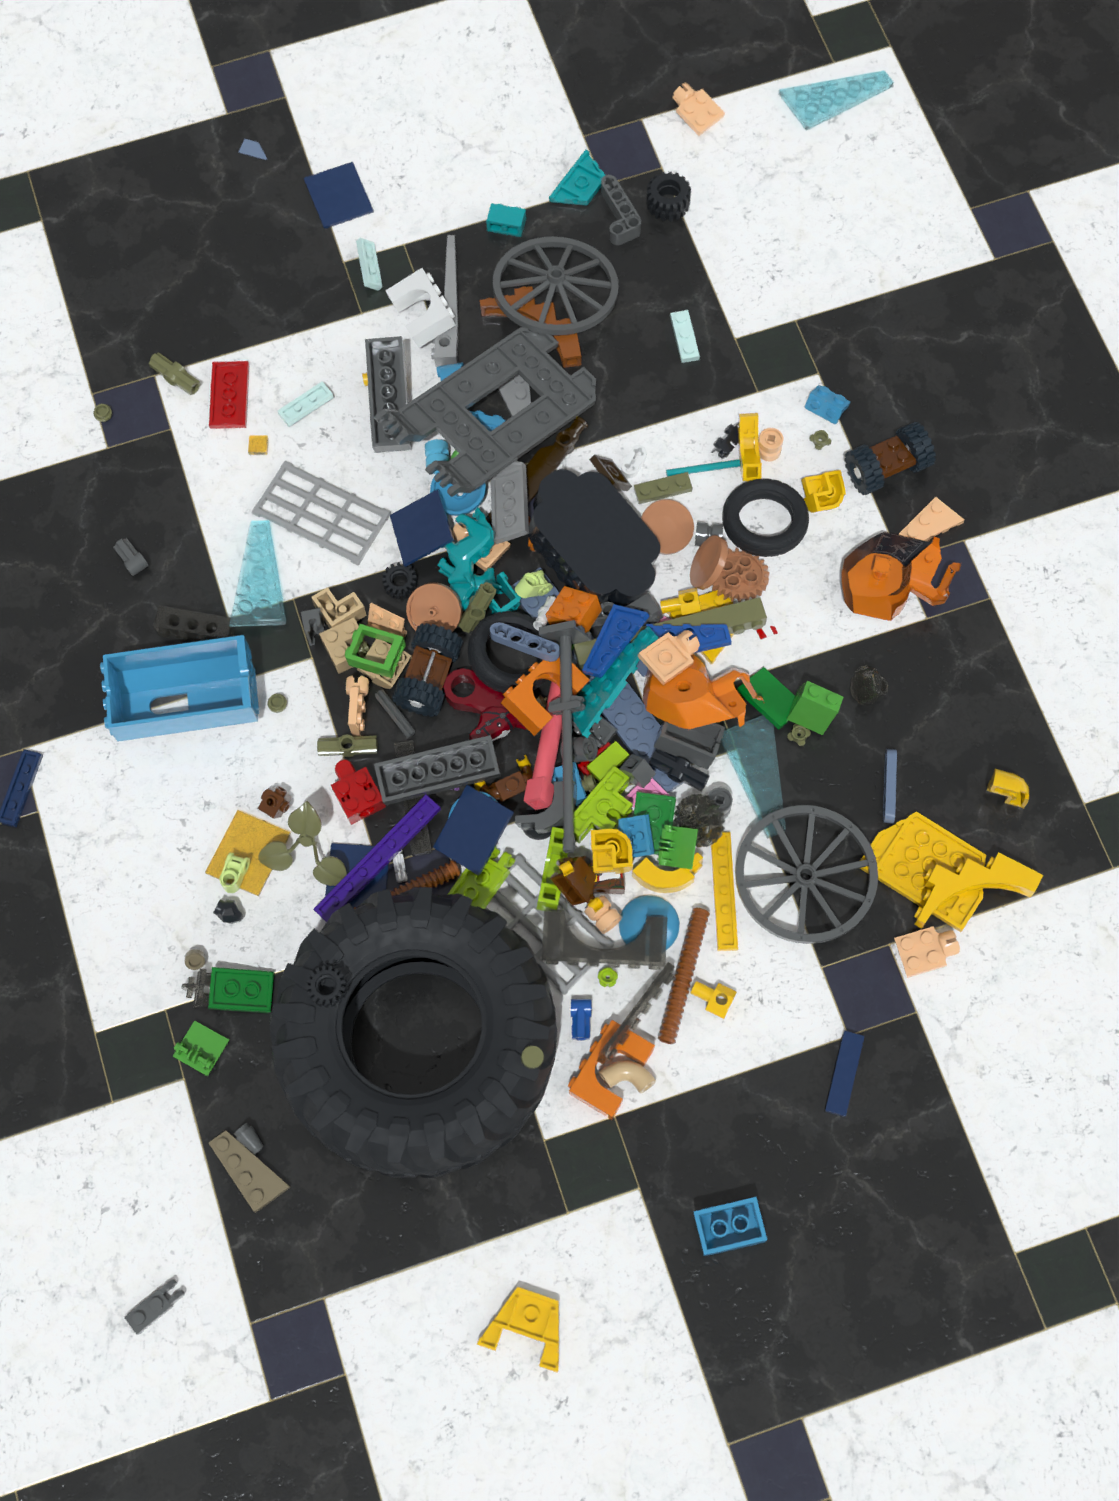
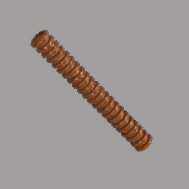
M451 860L449 864L445 863L443 867L439 866V869H433V872L428 871L427 875L422 874L421 878L418 876L416 880L412 879L410 883L406 882L404 886L400 885L398 889L395 887L391 895H399L414 887L437 888L438 884L443 885L444 881L447 883L450 878L453 880L455 876L459 877V868L455 861Z
M702 908L692 909L693 914L690 916L692 920L689 921L690 926L687 927L688 932H686L687 938L684 939L685 944L682 946L684 950L681 951L682 956L679 957L680 962L677 964L679 968L676 969L677 974L674 975L676 980L673 981L674 986L671 987L672 992L669 994L671 998L668 999L669 1005H666L667 1011L664 1013L666 1017H663L664 1023L661 1024L662 1029L659 1031L661 1034L658 1036L659 1041L666 1044L676 1043L675 1038L678 1036L676 1032L679 1031L678 1025L681 1024L679 1020L683 1017L681 1013L684 1012L683 1007L686 1006V995L689 994L688 989L691 987L689 983L692 982L691 977L694 976L693 971L696 968L694 965L697 964L696 959L699 957L697 953L700 952L699 947L702 946L701 941L704 938L702 935L705 934L704 929L707 927L705 923L708 922L707 917L710 916V913Z

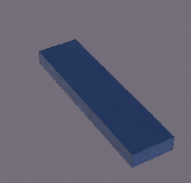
M23 749L0 809V824L17 827L41 764L42 753Z
M845 1030L843 1032L825 1107V1112L846 1117L864 1041L863 1035Z

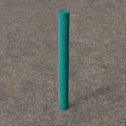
M740 460L667 469L666 476L669 477L685 472L692 474L740 467Z

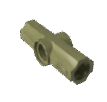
M160 353L152 355L149 366L160 373L170 385H177L189 395L197 393L201 385L200 381L188 374L178 362L173 363Z
M487 582L480 584L475 595L470 598L469 605L459 623V627L464 632L469 633L473 631L479 621L485 617L486 609L496 594V589L492 584Z
M346 734L336 738H318V756L343 755L345 757H353L356 754H377V736L353 737ZM347 743L352 744V746L348 749L343 748V746Z

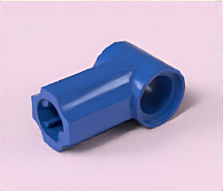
M571 999L572 1040H590L591 999Z

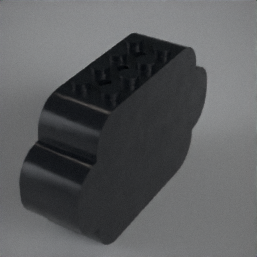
M565 469L555 470L543 478L533 502L534 513L529 524L528 537L533 544L534 550L545 558L548 567L555 570L558 579L570 588L597 595L600 604L612 602L615 605L626 607L647 594L655 581L653 565L660 554V543L654 533L611 482L598 472H586L577 476L575 473Z

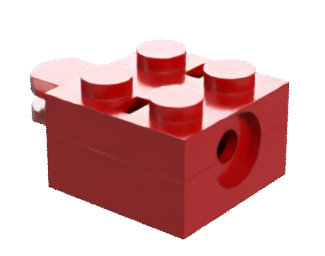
M341 760L335 765V773L339 781L331 784V788L351 825L386 807L366 767L356 772L354 766L348 760Z

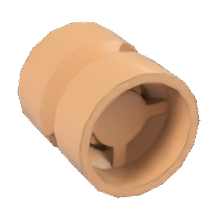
M764 429L759 436L760 458L764 461H774L781 454L783 435L778 429Z
M601 896L599 899L604 907L595 913L593 908L588 906L584 913L590 920L596 921L595 926L602 934H605L621 921L622 916L615 908L610 909L611 904L605 896Z

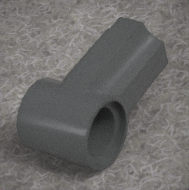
M127 538L116 542L114 549L124 561L125 567L132 576L149 566L141 553L134 549Z

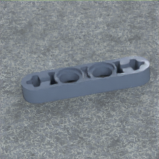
M500 622L494 623L490 627V636L495 642L549 662L556 661L560 656L559 645L555 642ZM514 636L521 637L519 641L511 640ZM530 643L538 644L536 648H530L528 645Z
M886 749L883 823H894L896 749Z

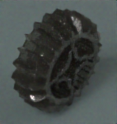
M702 793L692 794L682 799L681 803L676 806L677 810L674 812L677 816L673 820L678 824L676 827L698 829L697 848L708 847L716 843L723 835L722 832L725 827L722 824L726 821L721 818L724 813L719 811L720 805L716 806L714 804L715 799L709 800V795L703 796Z

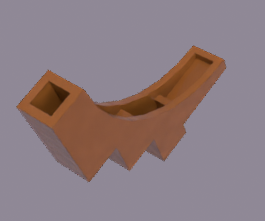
M520 287L514 289L515 295H505L504 298L512 306L533 289L532 287ZM495 298L480 300L482 316L496 315L507 317L499 308ZM533 298L516 311L531 320L539 322L544 303L535 305ZM551 302L545 323L554 325L571 324L568 318L556 321L554 304ZM577 333L552 335L559 342L556 350L560 355L563 368L581 365V352Z

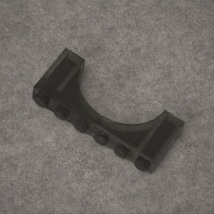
M545 909L542 960H546V964H558V961H566V965L577 966L579 962H585L587 966L598 967L599 963L607 964V967L619 968L620 964H624L632 969H640V965L648 966V969L661 970V966L665 967L667 915L647 914L642 931L630 943L618 948L600 949L583 943L572 933L566 921L565 910Z

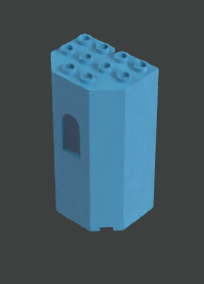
M240 635L103 655V662L100 663L102 674H104L102 689L103 692H107V697L103 699L104 710H107V717H104L106 729H109L111 736L113 735L117 742L258 722L259 702L256 674L252 660H250L252 659V654L245 636ZM187 694L189 710L154 714L150 709L152 701L156 698Z

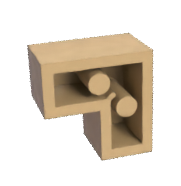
M327 587L311 597L315 608H320L323 619L329 628L353 617L357 622L367 616L364 605L354 592L337 601Z
M354 617L319 634L338 674L352 668V666L348 665L345 658V651L348 646H351L353 632L359 627Z

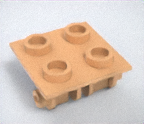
M370 603L367 626L393 633L403 638L406 636L407 631L404 628V618Z

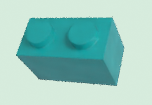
M491 203L486 220L487 231L522 237L526 222V209Z

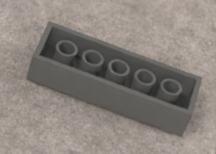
M402 336L365 339L372 448L375 453L411 450V441H406L401 445L396 441V437L401 432L391 436L388 433L389 430L386 431L383 428V424L389 421L388 419L383 420L381 423L374 419V416L383 409L399 410L408 404Z
M491 735L374 764L382 801L385 805L501 777Z

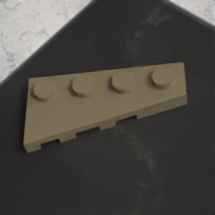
M224 1131L209 1142V1145L255 1213L291 1188L228 1131Z

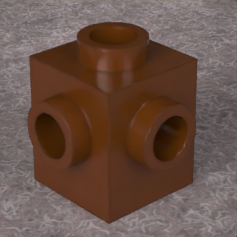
M280 786L268 788L263 792L261 796L262 801L257 809L273 819L282 817L283 813L287 812L290 807L289 802L292 796L287 794V790Z

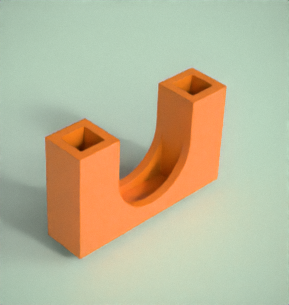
M560 656L553 662L545 660L540 664L535 662L528 669L530 673L527 676L523 674L516 681L518 685L515 688L511 686L503 694L505 698L501 704L534 736L553 716L535 699L533 683L539 679H547L560 687ZM572 663V695L575 696L590 679Z
M614 1020L610 1024L606 1023L600 1032L602 1035L599 1042L595 1040L589 1050L591 1052L588 1060L584 1058L578 1068L581 1072L577 1077L573 1076L568 1084L571 1096L611 1120L623 1103V1099L600 1085L595 1076L597 1063L608 1054L619 1053L644 1067L655 1048L654 1044Z

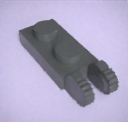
M175 1279L168 1282L161 1289H158L124 1317L136 1335L142 1333L173 1307V1304L185 1295L184 1291L180 1290L169 1300L165 1296L168 1291L177 1285Z

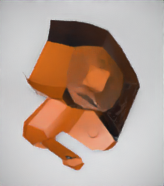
M883 532L857 547L844 559L842 569L844 600L847 607L853 613L892 621L904 609L910 592L932 606L944 604L950 595L949 585L955 573L960 571L961 564L954 562L950 564L939 587L934 588L931 585V581L942 559L939 545L940 539L934 536L931 543Z

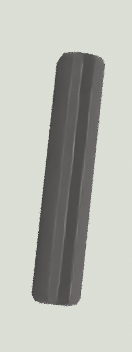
M384 690L378 691L375 694L376 699L407 738L415 734L414 728Z

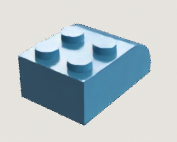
M756 1197L693 1212L704 1256L767 1241Z

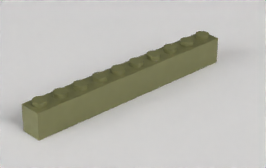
M758 597L656 623L653 626H663V624H671V626H683V624H691V626L727 624L729 634L734 633L738 635L745 632V630H758L766 625L767 616L761 598ZM646 626L641 627L629 643H631L638 636V634L646 628ZM597 638L574 644V654L581 672H583L584 664Z

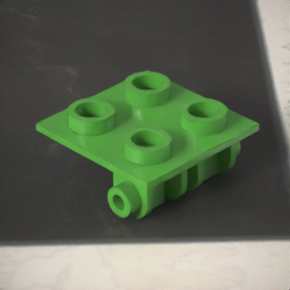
M664 825L661 836L663 841L660 840V843H663L662 847L659 846V849H662V851L659 850L657 858L659 861L658 865L692 869L698 829Z
M194 1021L182 1042H178L175 1045L174 1050L176 1051L173 1057L208 1076L228 1044L229 1039Z

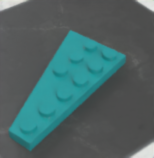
M649 626L642 630L625 647L602 678L595 677L577 695L584 697V702L581 703L585 705V709L573 712L572 719L581 734L586 738L591 734L589 730L594 723L598 724L602 719L600 715L603 710L610 708L626 686L627 682L625 680L629 674H634L638 669L636 667L640 661L638 654L659 639Z

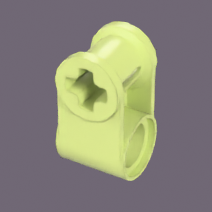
M540 570L526 573L516 585L515 591L520 597L529 598L543 596L550 592L553 586L547 582L544 577L545 573Z
M232 852L228 854L219 878L223 889L227 893H235L239 890L243 878L248 871L250 858H241L235 856ZM235 879L231 885H226L227 880Z

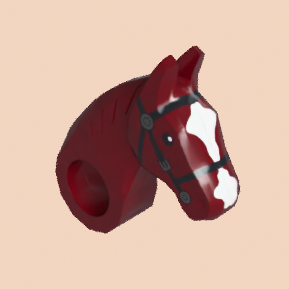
M462 668L453 671L446 677L443 687L447 703L456 710L480 714L479 723L469 734V740L491 735L494 742L505 737L514 728L526 730V727L501 704L505 698L504 693L486 686L472 670ZM466 682L474 686L473 693L468 697L462 698L453 694V689L459 683Z

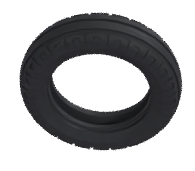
M755 479L743 483L731 492L723 507L722 522L728 538L742 551L760 557H774L791 551L802 541L809 525V512L802 496L788 484L774 479ZM768 499L783 505L790 513L792 523L785 532L779 535L761 536L745 528L740 520L739 513L751 501Z
M503 611L502 613H494L484 618L474 628L468 642V659L473 672L486 686L495 691L505 693L511 686L515 688L518 685L516 681L523 674L527 676L530 673L528 671L523 674H509L492 664L486 652V642L491 637V625L500 622L541 637L539 630H536L533 626L534 618L519 612ZM532 643L534 648L538 646L537 643ZM537 658V663L540 664L543 660ZM547 679L534 681L533 690L540 687Z

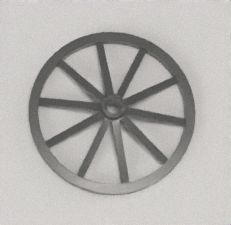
M541 237L518 244L500 259L493 274V294L499 308L516 324L537 333L569 335L588 330L602 322L611 313L618 296V277L610 261L594 247L570 238ZM561 247L566 248L559 265L552 266L542 248ZM535 249L547 270L515 260V258ZM572 250L581 252L593 259L564 270ZM509 264L541 275L500 282L502 274ZM600 265L606 272L609 282L570 275ZM542 283L512 306L506 301L501 291V288ZM571 283L610 288V296L605 305L602 306ZM564 287L598 312L585 320L577 322ZM546 288L549 289L539 322L531 320L516 311ZM554 292H559L571 324L554 325L545 323Z
M797 805L772 812L761 819L749 831L738 852L735 878L737 890L745 909L763 929L786 941L816 944L841 937L852 930L864 918L876 894L878 867L870 843L859 828L850 820L826 808ZM809 815L803 865L778 820L791 816ZM815 816L832 821L842 827L844 830L819 858L810 865ZM772 824L796 868L751 845L752 842L766 827ZM848 834L856 840L866 859L816 871ZM747 852L793 875L745 881L744 863ZM868 866L869 883L866 897L818 879L819 877ZM807 873L811 879L804 880L800 874ZM795 882L764 915L756 908L747 891V888ZM815 885L863 904L850 920L841 925ZM801 888L798 933L783 929L769 921L768 919ZM808 888L835 929L823 933L804 934Z

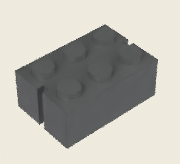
M663 720L654 748L683 758L708 770L716 757L725 727L712 723L693 729H684Z

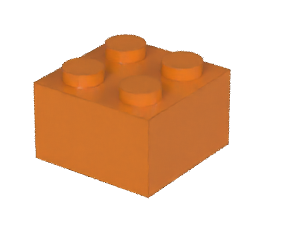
M564 586L545 615L549 625L575 620L576 626H583L585 633H587L602 609L597 595Z

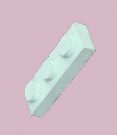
M360 237L356 244L364 286L379 291L383 286L375 244Z
M688 310L670 313L681 363L699 360L700 355Z
M322 381L279 409L278 415L290 427L334 398L333 394Z

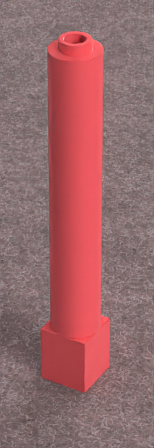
M552 681L546 711L553 718L542 728L532 779L527 780L524 802L535 810L550 807L554 794L552 778L562 731V715L556 716L548 711L549 702L560 697V687Z

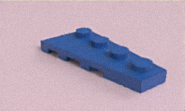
M613 604L584 664L583 673L602 678L650 617L648 612Z
M646 624V627L649 626L659 638L668 632L672 636H678L683 631H691L693 635L689 637V640L697 637L700 644L695 653L732 644L727 624H701V626H691V624H683V626H671V624L653 626V624Z

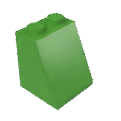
M806 681L796 692L787 720L823 735L837 715L843 696Z

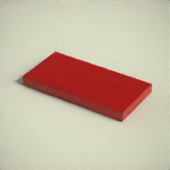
M248 361L212 362L209 411L210 429L246 428L249 383Z

